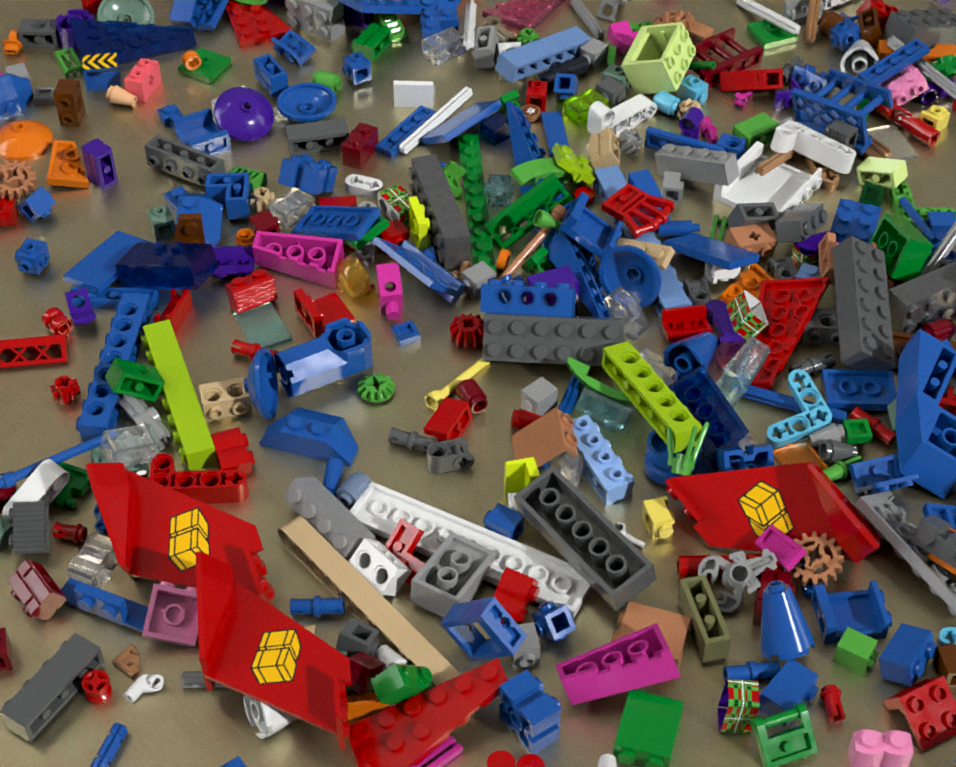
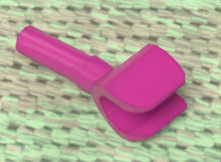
M749 90L743 94L736 92L735 97L737 99L733 103L738 107H743L747 103L746 97L753 94V91Z

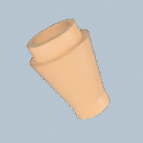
M111 85L108 88L106 100L110 101L111 104L135 107L137 96L132 95L118 85Z

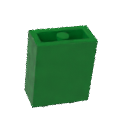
M635 689L630 690L614 742L613 755L616 757V760L626 765L634 764L641 767H669L682 719L684 702Z

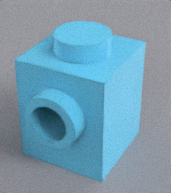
M690 74L682 80L676 97L680 98V101H686L688 98H691V100H696L700 104L704 103L708 98L709 84Z

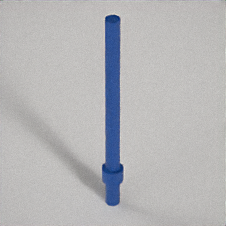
M113 429L46 459H51L59 464L115 440L118 434ZM46 459L13 473L6 472L0 475V489H8L16 485L17 481L29 477Z

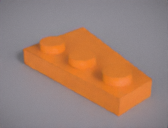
M54 140L47 173V185L89 189V181L85 176V170L81 164L75 142Z
M757 263L751 264L749 269L743 272L734 284H731L717 300H721L728 305L743 290H746L759 300L761 281L775 279Z

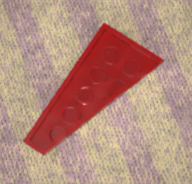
M229 0L225 7V12L240 48L272 42L270 40L272 37L280 40L291 29L264 5H250Z
M829 277L761 281L759 301L763 306L769 325L753 339L747 384L763 389L773 388L830 284Z
M499 658L349 725V740L358 766H417L444 743L454 729L459 725H465L475 711L480 707H486L499 695L500 685L508 681Z

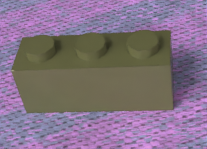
M706 575L680 579L677 599L683 614L691 617L689 630L702 663L727 658L732 638Z

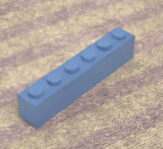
M575 26L500 53L495 70L512 83L549 69L555 62L564 63L578 58L579 48L592 38Z

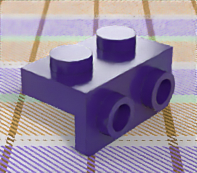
M212 246L210 248L211 261L208 265V275L220 278L226 277L228 274H236L237 277H246V275L252 274L255 269L252 246Z

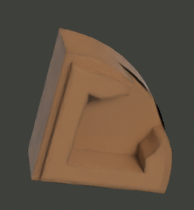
M132 643L112 660L113 666L131 680L136 677L141 665L138 650Z

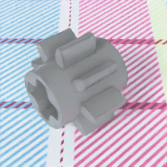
M625 129L619 133V149L623 153L628 154L631 152L633 155L640 150L642 137L638 131Z

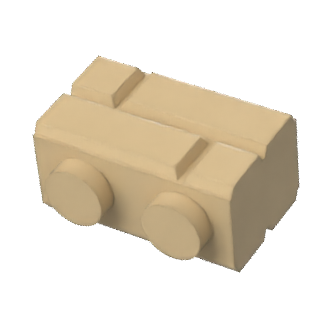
M607 127L601 130L600 133L597 132L591 135L590 145L587 146L590 154L588 160L590 161L589 165L594 170L616 165L619 167V139L613 130Z

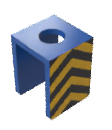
M116 52L83 55V75L87 91L108 89L111 85L121 87L120 71L89 74V72L118 69Z

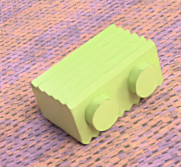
M867 157L856 169L860 185H864L868 181L889 189H895L908 176L905 160Z

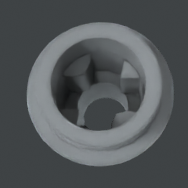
M833 423L812 434H808L811 448H819L820 443L827 439L845 443L846 434L842 424L836 425Z

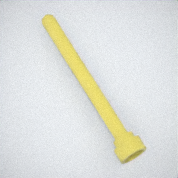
M481 358L441 390H432L424 398L426 405L436 411L445 397L454 392L461 381L472 378L492 361H484Z

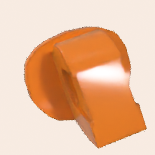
M11 30L9 39L3 41L4 54L17 55L19 50H22L23 45L19 41L18 30Z

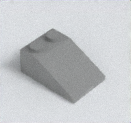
M451 532L411 580L410 602L444 618L454 604L473 600L497 553Z

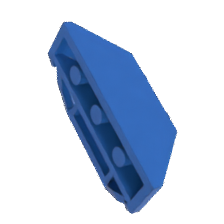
M10 73L0 76V121L22 114L32 101L34 95L29 79Z
M182 193L178 197L176 224L179 214L202 213L207 251L209 253L210 248L216 246L221 241L223 205L205 194Z
M299 407L268 425L259 442L260 446L323 461H327L330 458H338L343 461L344 466L351 467L359 450L343 417Z

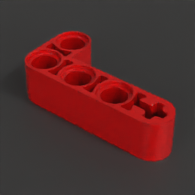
M162 453L152 459L150 480L205 504L239 503L245 501L249 496L247 476L241 470L176 471L174 459L171 455Z

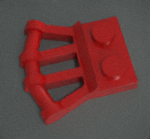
M628 183L604 201L601 205V210L618 219V222L622 221L630 230L631 236L637 239L642 234L655 232L659 229V225H664L668 222L669 213L674 210L675 204L671 200L649 195ZM633 219L642 223L643 225L638 226Z

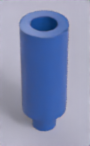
M692 220L668 221L664 225H659V229L656 230L657 237L683 236L693 232H700V224H692Z
M330 458L326 463L322 485L337 498L336 491L340 487L344 463L338 458Z

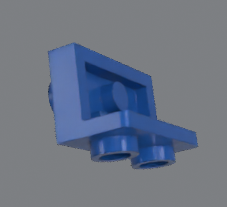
M291 29L280 40H277L275 37L270 39L274 44L273 49L278 54H285L284 56L291 63L296 62L300 66L316 51L311 43Z
M805 64V66L795 65L790 78L794 77L802 90L811 93L818 92L831 81L828 73L821 71L820 74L815 71L816 68L809 64Z

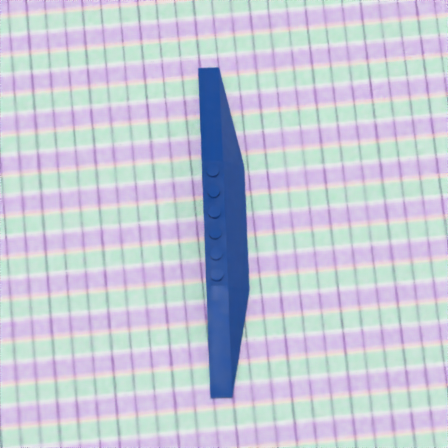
M508 100L506 102V110L515 167L531 160L544 158L547 153L544 148L541 147L539 149L536 143L539 139L535 133L531 132V125L522 109ZM558 178V180L560 181V183H561L562 186L564 187L563 182ZM536 185L520 186L519 190L524 195ZM563 193L558 195L554 199V201H558L562 197H564ZM571 201L563 206L567 211ZM535 227L537 232L541 230V228ZM553 228L541 242L549 252L547 254L548 260L556 268L567 265L570 267L579 281L578 296L594 317H612L610 309L606 307L608 303L607 296L602 295L601 292L604 289L601 282L599 283L598 281L599 270H595V266L598 264L595 255L566 233Z

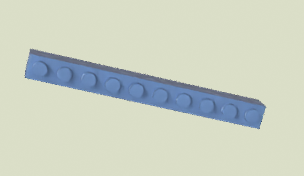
M618 165L594 169L595 180L593 186L602 203L627 184L626 176L621 172ZM608 214L613 226L618 223V219ZM633 219L638 226L643 225L642 223ZM623 223L620 230L622 231L621 238L661 245L660 240L656 239L654 232L642 234L640 238L634 239L631 236L630 230ZM670 263L666 270L660 271L662 278L661 290L657 298L652 302L660 319L663 309L692 306L691 298L685 294L683 283L679 282L674 267H671Z

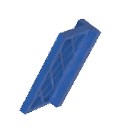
M797 88L792 90L795 113L794 122L801 123L825 135L824 131L829 123H833L836 119L845 122L844 119H846L850 125L859 129L855 144L856 154L861 156L873 142L872 136L868 135L866 113ZM853 117L859 119V123Z
M379 237L374 238L373 243L448 302L456 304L466 288L465 284L411 242L404 240L403 244L399 246Z

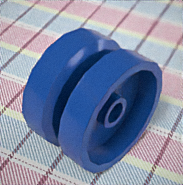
M653 430L647 438L643 464L644 471L654 482L668 486L665 483L667 479L686 475L671 473L672 466L667 465L668 446L656 431ZM686 450L677 453L686 454ZM700 451L696 458L694 470H692L691 475H696Z

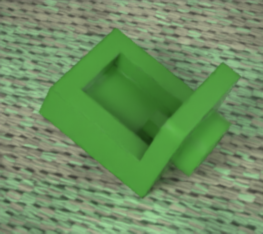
M450 161L443 168V172L454 197L458 198L463 193L458 180L466 171L454 161Z

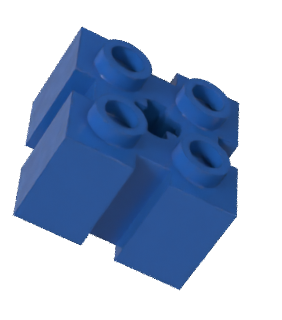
M291 155V158L282 159L278 183L291 188L295 187L314 195L321 194L322 192H332L338 167L332 166L331 162L320 159L319 162H316L311 155Z
M766 443L745 445L744 452L743 449L736 446L716 449L718 469L723 471L741 470L746 467L750 469L774 466L773 446Z
M526 669L500 685L499 698L502 703L499 704V717L511 732L515 731L525 749L530 754H536L559 739L561 705L554 696L543 693L544 686L538 677H533Z

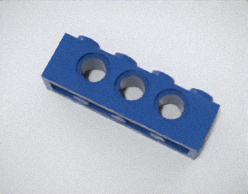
M488 279V283L481 284L480 312L573 317L575 315L576 288H571L570 283H556V287L547 286V282L540 281L533 282V285H524L522 280H511V284H502L501 279ZM503 290L510 293L511 299L509 302H504L501 299V292ZM525 291L533 295V302L531 304L526 303L523 299ZM547 293H553L556 296V303L554 305L547 303Z

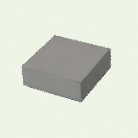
M55 87L36 88L34 96L35 106L55 105L53 95Z

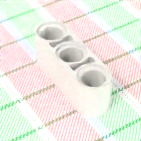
M44 460L6 503L2 510V515L9 516V509L13 508V502L46 501L50 504L66 486L70 474L53 460Z

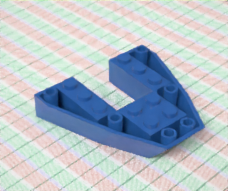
M919 329L906 343L898 362L895 427L900 473L904 476L919 474L920 478L912 481L943 499L956 491V416L938 405L956 367V350Z

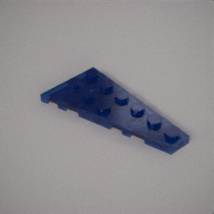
M69 17L82 63L83 55L116 52L117 64L122 65L139 61L140 58L147 59L197 47L192 27L156 26L149 23L148 25H143L136 22L110 20L104 22L94 21V19L78 20Z

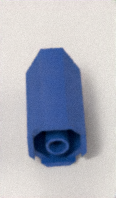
M348 318L336 320L326 325L325 333H322L321 337L273 354L276 372L280 373L282 378L279 382L289 398L309 392L373 366L371 333L362 321L356 320V324L351 323Z

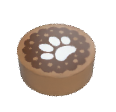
M525 105L521 108L528 122H535L540 119V108L538 106Z

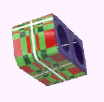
M829 231L811 235L803 242H794L791 258L798 270L802 263L820 268L818 244Z
M726 679L718 706L727 708L718 707L719 732L750 735L752 730L750 719L757 717L760 708L758 681Z

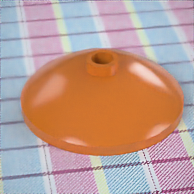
M29 119L16 120L5 124L0 128V157L11 161H23L40 156L52 145L53 135L51 129L39 121Z

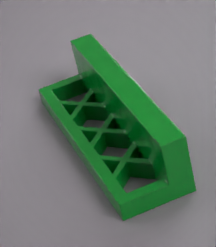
M551 173L484 225L500 247L507 249L536 227L533 225V218L539 209L545 208V211L551 215V210L557 204L565 206L573 198L562 186L555 174ZM563 193L564 197H562L558 201H554V199L558 195ZM528 221L527 225L520 227L521 223ZM511 234V236L507 240H505L504 242L501 241V238H503L505 235Z

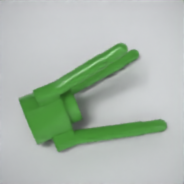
M709 422L704 423L693 453L692 449L698 429L696 425L692 428L686 454L677 453L676 458H674L672 429L667 427V465L672 466L671 473L691 475L707 433Z

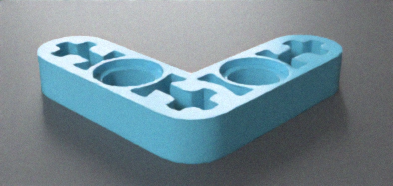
M797 369L790 372L787 384L802 413L768 427L766 441L774 448L784 447L808 437V434H812L831 424L832 413L809 374L804 370ZM795 379H798L799 381H802V380H803V383H802L803 390H802V391H801V385L799 384V382H794ZM805 396H813L816 402L807 404L803 401V398ZM817 416H820L821 418H825V421L822 422L820 419L816 420ZM795 423H802L806 429L799 432L794 430L792 426ZM773 433H777V435H781V438L778 439L777 436H774V437H773Z

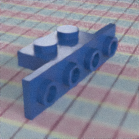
M69 578L61 589L67 599L64 602L65 604L143 632L148 611L147 606Z

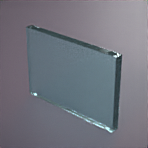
M271 302L239 315L233 313L234 319L249 344L258 343L261 347L270 349L292 341V335L288 332Z

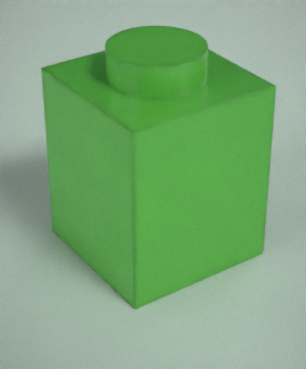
M847 627L836 647L833 662L863 675L868 666L873 668L879 653L875 652L878 641Z

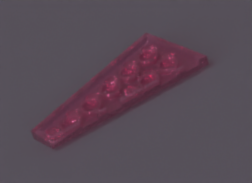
M510 0L504 4L500 2L495 4V8L491 10L488 8L482 10V17L498 16L501 19V24L520 31L524 28L535 29L565 0Z

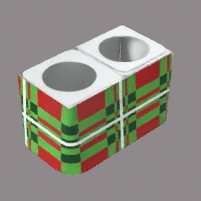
M398 183L379 191L377 195L379 209L391 221L399 219L403 226H410L408 197L412 196Z
M743 290L726 306L734 331L747 341L751 342L769 325L762 304L746 290Z

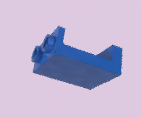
M210 108L173 120L175 135L181 144L212 156L231 150L229 133L226 129L220 130L213 120Z
M582 191L570 204L559 229L599 259H602L609 250L617 246L615 242L622 235L620 230L623 222L619 221L612 227L586 208L585 205L589 196Z
M870 581L867 590L827 593L824 584L814 585L810 602L823 644L839 643L847 627L873 639L886 638L888 629L892 626V616L889 611H886L884 592L879 590L876 581Z

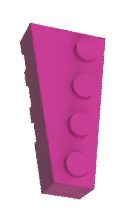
M266 231L256 232L252 245L256 265L337 289L344 261L343 239Z
M657 623L556 665L560 680L571 705L681 677Z

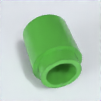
M323 70L316 71L313 74L312 83L325 85L332 89L334 93L342 87V80L338 74Z

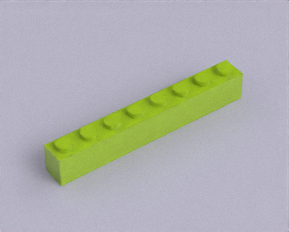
M170 319L144 325V335L140 336L143 349L148 348L149 350L145 351L148 364H153L154 366L152 367L157 368L165 381L159 396L164 395V398L161 399L164 412L169 411L170 413L167 415L170 429L175 428V431L172 432L175 445L181 446L178 449L181 463L186 462L189 471L217 464L215 446Z

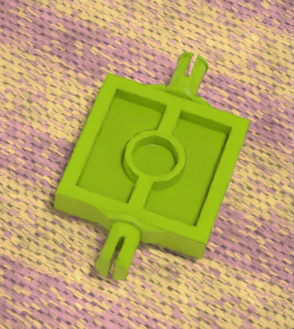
M556 143L553 146L552 152L557 165L569 172L576 183L584 181L591 185L594 182L593 169L586 157L575 155L573 150L567 145L561 146Z

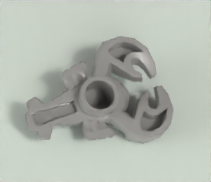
M768 548L763 549L762 557L750 558L748 560L743 551L730 553L729 557L734 561L733 563L714 554L702 559L698 567V576L706 575L707 578V575L710 574L712 577L710 582L713 585L717 580L720 569H722V584L729 589H733V593L721 589L715 590L716 594L722 596L721 600L715 597L721 612L732 613L739 609L743 603L744 587L747 586L748 594H752L761 586L756 576L764 571L766 567L772 570L777 568V558L773 552H769Z

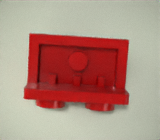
M705 305L669 308L661 311V330L667 342L674 343L702 332L713 333V329L706 319L707 307Z

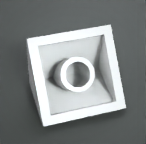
M393 80L394 107L418 108L421 105L427 108L434 107L435 86L433 81Z

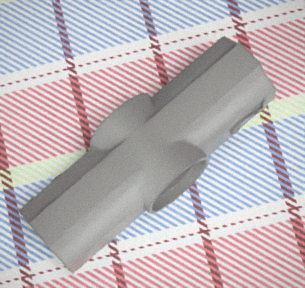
M123 395L119 405L121 410L130 419L135 432L139 436L143 435L155 450L163 451L167 449L173 441V437L162 424L156 409L152 406L148 407L140 398Z

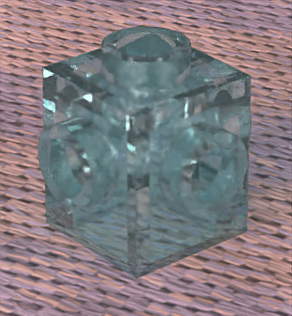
M490 174L488 182L484 183V195H487L489 207H508L511 204L512 196L515 194V184H512L510 175Z

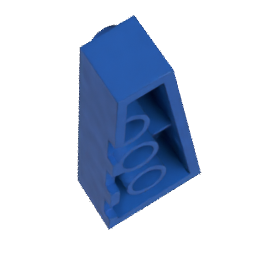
M174 0L173 8L169 13L170 21L176 28L197 30L196 24L204 10L203 4H206L208 0Z

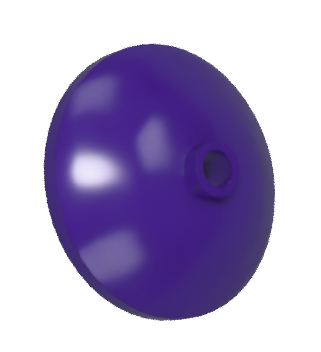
M234 87L226 90L218 97L214 107V118L220 130L226 129L229 137L237 141H257L266 136L273 125L274 113L271 104L261 93L251 88Z

